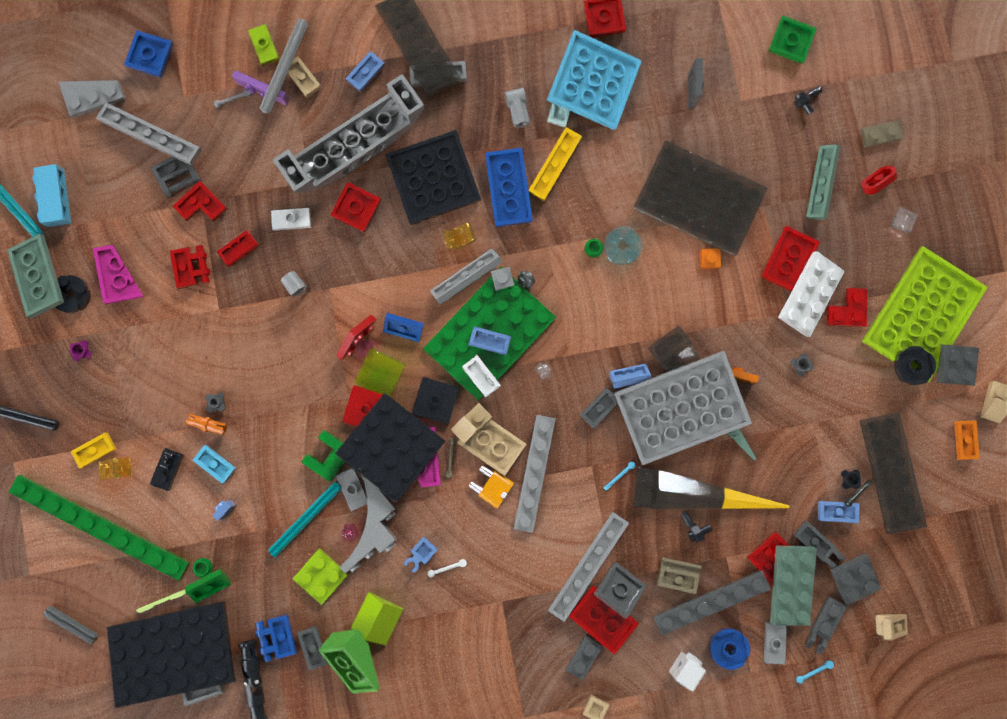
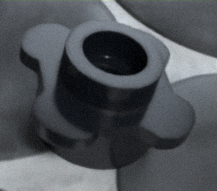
M843 470L841 472L843 477L842 487L844 489H849V487L858 489L861 487V477L858 470L849 472Z

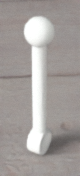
M461 559L458 563L437 570H429L427 574L432 578L435 574L459 566L465 567L467 562L465 559Z

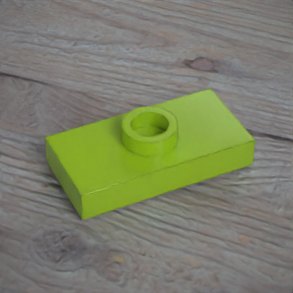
M266 24L248 30L262 66L280 60Z

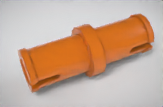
M192 413L186 419V425L200 428L203 432L210 431L224 436L228 428L226 423H220L212 420L210 417L204 418Z

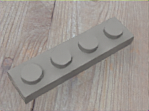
M491 248L431 289L430 292L440 305L448 301L450 297L459 291L464 290L475 280L480 279L488 271L496 268L497 265L502 263V260Z

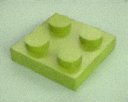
M318 549L295 575L293 580L322 605L349 574L347 572L344 573L340 566L322 549Z

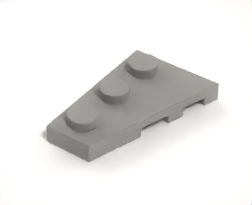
M118 80L59 82L69 115L72 118L101 109L105 103L113 105L126 100Z

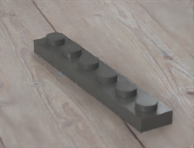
M759 570L653 615L661 635H664L766 592L771 588L763 571Z

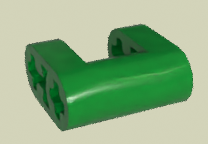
M323 429L318 438L333 448L324 463L309 454H306L301 462L324 479L332 482L345 463L335 455V452L344 442Z

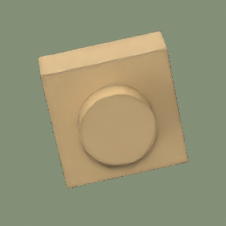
M590 695L582 713L590 719H603L608 710L609 703Z

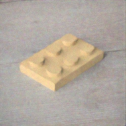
M491 419L468 441L463 443L459 439L457 442L504 476L526 446L525 442Z

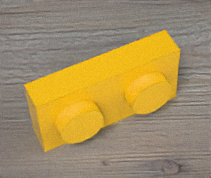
M105 432L72 450L71 453L80 469L117 449L109 433Z

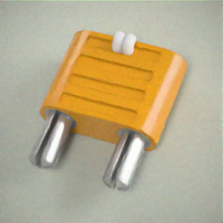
M482 465L483 469L480 468L479 471L490 477L483 488L473 481L471 482L472 485L469 484V487L479 493L478 496L498 509L514 482L496 470L493 472Z

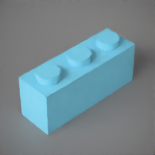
M56 164L33 168L34 175L32 179L36 186L35 200L38 203L39 211L37 212V218L40 223L47 227L71 224L64 169Z

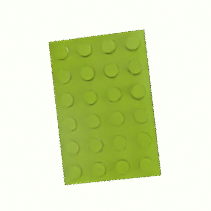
M922 246L918 249L861 342L895 362V356L903 349L912 346L922 347L933 355L937 371L939 368L941 344L953 345L988 287ZM912 361L911 368L916 371L919 364H915V361Z

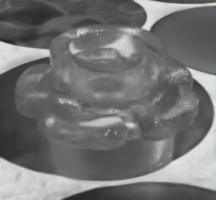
M539 362L538 366L535 367L537 374L543 380L547 377L550 378L551 375L549 373L552 370L549 365Z

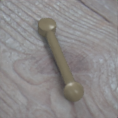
M455 438L449 439L448 470L445 472L447 478L453 476L451 469L453 450L456 444Z

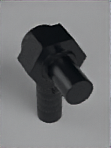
M818 86L808 93L803 91L794 97L796 100L794 104L797 109L803 107L807 115L812 114L814 110L809 102L813 100V97L822 93V88Z
M688 511L681 514L686 526L690 529L687 533L692 543L704 540V535L713 531L710 524L699 528L696 523H693Z

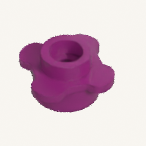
M82 340L80 343L77 342L70 345V353L74 361L91 357L88 341Z

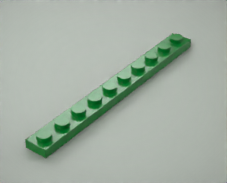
M17 475L8 493L178 581L182 579L190 564L189 561L23 475Z

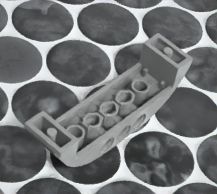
M403 74L386 84L389 92L387 95L295 156L288 149L273 159L295 193L313 191L344 177L389 147L414 124L422 113L424 104Z

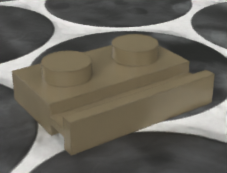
M662 557L657 586L696 594L701 565Z

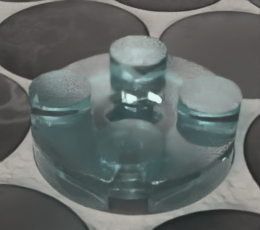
M621 226L613 229L604 241V252L608 260L618 265H628L634 262L642 251L641 237L630 227ZM621 241H625V245H628V248H625L624 251L618 248Z

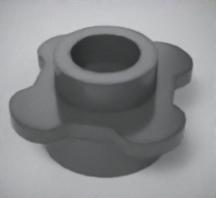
M521 271L517 275L518 282L526 290H530V287L535 284V279L529 271Z
M805 353L801 354L799 358L791 360V365L795 367L798 376L804 375L806 371L813 370L814 366Z
M223 393L206 395L207 412L212 413L213 411L225 410V396Z

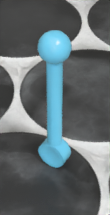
M629 462L628 467L603 487L605 491L630 469H634L636 464Z
M827 660L825 665L804 676H797L796 681L801 684L805 679L826 668L832 669L834 663Z

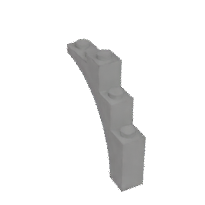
M363 476L367 493V519L359 544L352 555L340 567L344 573L349 570L351 572L356 570L361 565L359 561L362 558L368 559L376 552L374 548L381 553L383 550L388 552L396 545L394 541L397 537L383 520L385 519L387 522L395 515L394 510L397 507L386 494Z

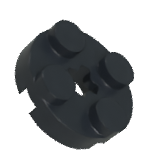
M74 275L59 276L57 280L64 303L55 308L69 314L86 308L91 298V292L86 281ZM73 289L74 297H69L68 299L66 294Z
M912 346L903 349L895 356L894 369L902 383L921 385L927 383L931 376L934 375L936 362L933 355L924 350V348ZM912 361H915V364H919L916 371L911 368Z

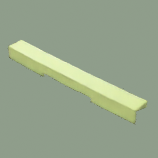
M182 590L136 609V611L139 613L153 608L154 605L169 599L173 600L187 593L185 590Z

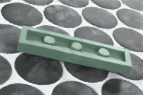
M839 145L819 147L806 218L809 220H823L828 217L841 148Z

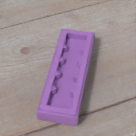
M234 71L232 75L235 82L243 86L245 90L253 94L257 92L264 98L269 87L268 84L238 71ZM280 90L275 101L287 106L289 98L285 92Z

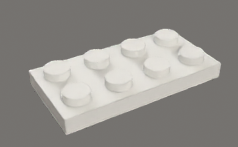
M813 252L778 318L804 336L810 337L845 271L819 252Z

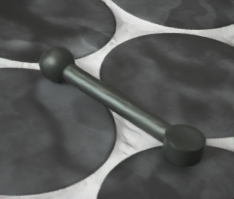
M867 480L850 499L845 500V505L847 507L852 506L853 501L867 487L873 484L872 480Z

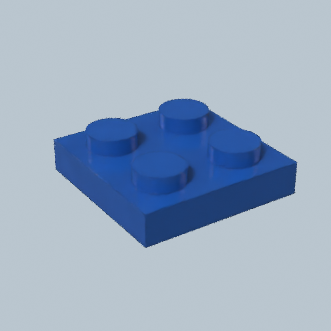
M136 30L124 65L127 68L162 78L174 44L170 40Z

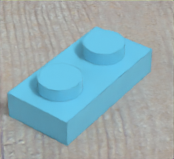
M204 445L193 459L196 464L222 484H225L237 469L208 445Z

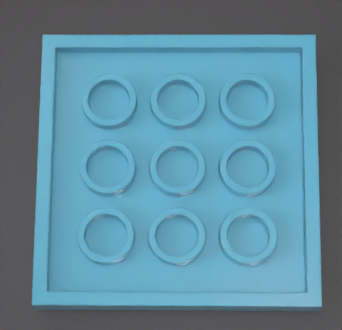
M574 30L547 101L615 130L642 60Z

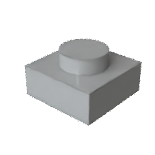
M510 267L491 271L495 291L514 287Z

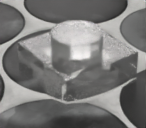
M900 207L895 213L891 226L909 233L912 231L918 214Z

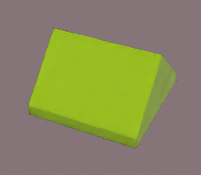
M368 592L351 629H357L361 632L366 641L387 645L403 608Z

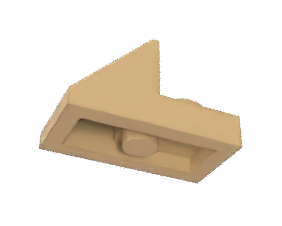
M990 381L980 418L1001 423L1007 415V385Z
M478 403L451 430L465 443L492 416Z
M876 615V633L884 635L886 640H894L908 635L907 615Z

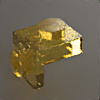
M465 223L453 230L443 231L445 236L444 242L449 249L458 250L476 241L470 223Z
M129 457L98 461L100 481L131 476Z

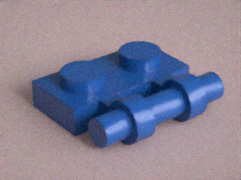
M288 614L268 619V628L264 627L263 621L255 623L257 628L255 631L256 637H259L261 646L259 648L260 655H263L264 662L272 660L271 652L274 651L276 659L297 653ZM268 634H271L273 645L268 644Z

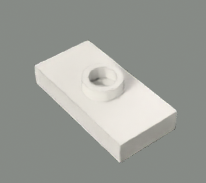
M309 208L271 211L272 229L274 231L311 228Z
M477 355L462 366L485 398L501 386Z

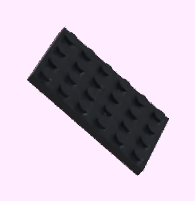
M224 601L107 627L115 708L236 682L226 604Z

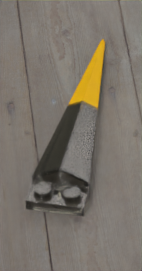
M637 467L633 506L652 509L790 507L786 504L668 472Z

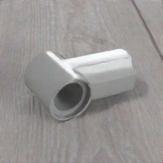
M524 88L506 91V103L508 109L510 108L514 127L521 128L530 124Z
M291 271L281 278L282 284L292 297H302L306 294L308 286L295 271Z

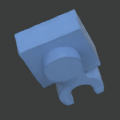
M423 536L410 551L414 556L406 559L404 565L406 566L409 562H414L415 567L412 570L414 573L419 568V562L421 561L426 564L438 548Z

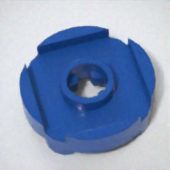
M725 628L711 636L709 644L710 655L719 666L727 670H735L745 664L747 657L750 655V644L742 633L732 628ZM727 644L735 647L731 654L725 651Z

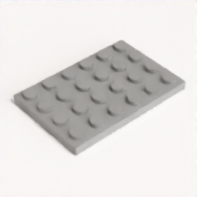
M725 351L614 392L642 465L752 424Z

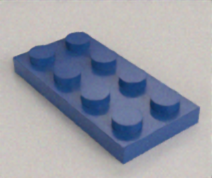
M522 148L486 152L485 158L495 228L532 223L533 219Z

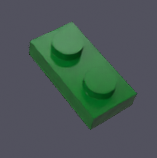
M220 568L185 586V592L197 603L230 586L231 580Z

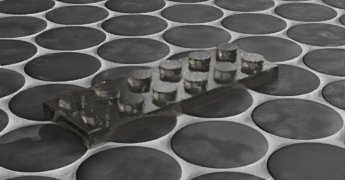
M384 0L375 5L377 12L428 98L461 81L459 74L415 0Z
M900 412L861 419V429L886 534L927 527Z

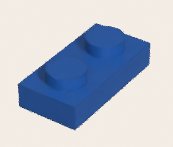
M387 313L383 332L420 342L424 323Z

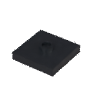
M423 377L412 414L449 424L460 387Z

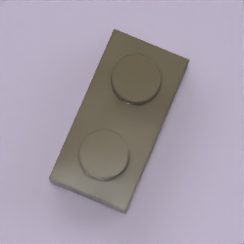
M899 120L865 127L860 130L865 148L900 141L904 138Z

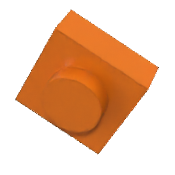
M720 249L700 250L701 269L721 268Z

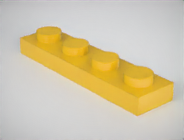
M567 127L564 129L528 190L530 194L543 201L546 200L582 139L581 135Z

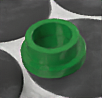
M598 239L588 240L584 247L585 253L592 258L599 257L603 252L602 242Z
M200 558L194 562L193 572L197 577L203 578L212 573L213 564L209 559Z

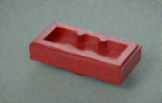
M246 230L218 250L217 253L226 266L230 268L260 245L252 234Z

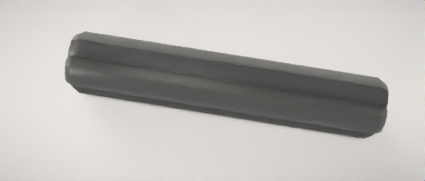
M52 606L48 607L43 613L44 617L89 644L94 643L98 637L97 633Z

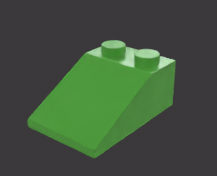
M357 629L331 633L320 647L319 652L351 693L378 691L380 689L369 645L363 638V634Z

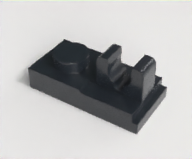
M165 448L149 485L170 491L184 454Z

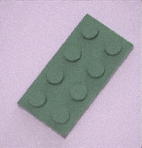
M38 234L7 250L26 317L32 319L64 303L43 235Z
M776 546L770 623L772 625L810 626L817 548L813 546Z

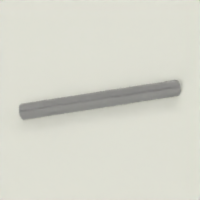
M298 19L260 105L261 112L269 114L272 110L308 26L305 19Z

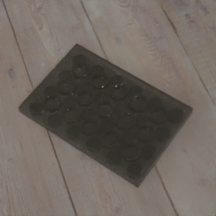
M665 140L633 209L736 256L768 188Z

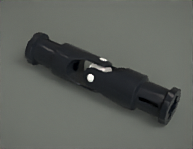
M256 640L238 643L242 656L240 663L244 676L247 707L250 708L251 719H268V716H265L264 710L265 697L260 676L259 658L256 656L254 646ZM250 687H257L256 691L252 693Z

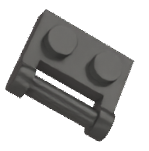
M170 157L151 167L167 198L172 197L174 193L193 183L197 184L199 181H202L194 165L191 166L174 157ZM190 172V177L168 187V182Z

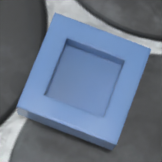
M232 500L221 501L214 510L216 512L212 516L217 521L224 520L236 504Z

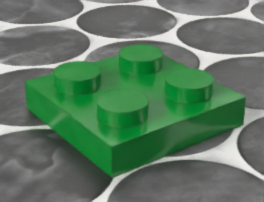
M782 15L768 52L803 64L817 28Z

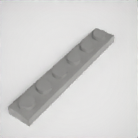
M105 103L96 117L100 122L193 166L202 152L200 147L108 103Z
M536 415L514 529L533 533L556 418Z
M611 512L548 608L550 613L565 622L629 523Z

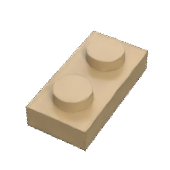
M296 57L292 61L287 74L305 97L308 98L322 87L302 60Z

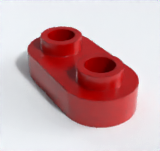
M884 166L865 178L861 183L863 192L874 195L897 179L896 168Z

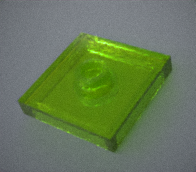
M371 347L356 377L355 383L381 394L386 393L391 396L406 364Z

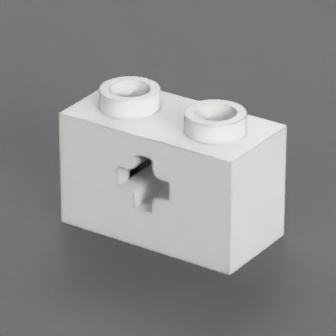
M681 651L669 672L676 681L693 692L706 670L701 666L703 663L690 652L686 655Z

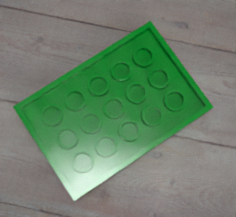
M491 276L423 348L478 401L484 395L462 366L477 355L498 381L556 319L554 314L514 278V287L495 291ZM474 326L511 336L506 356L469 346Z

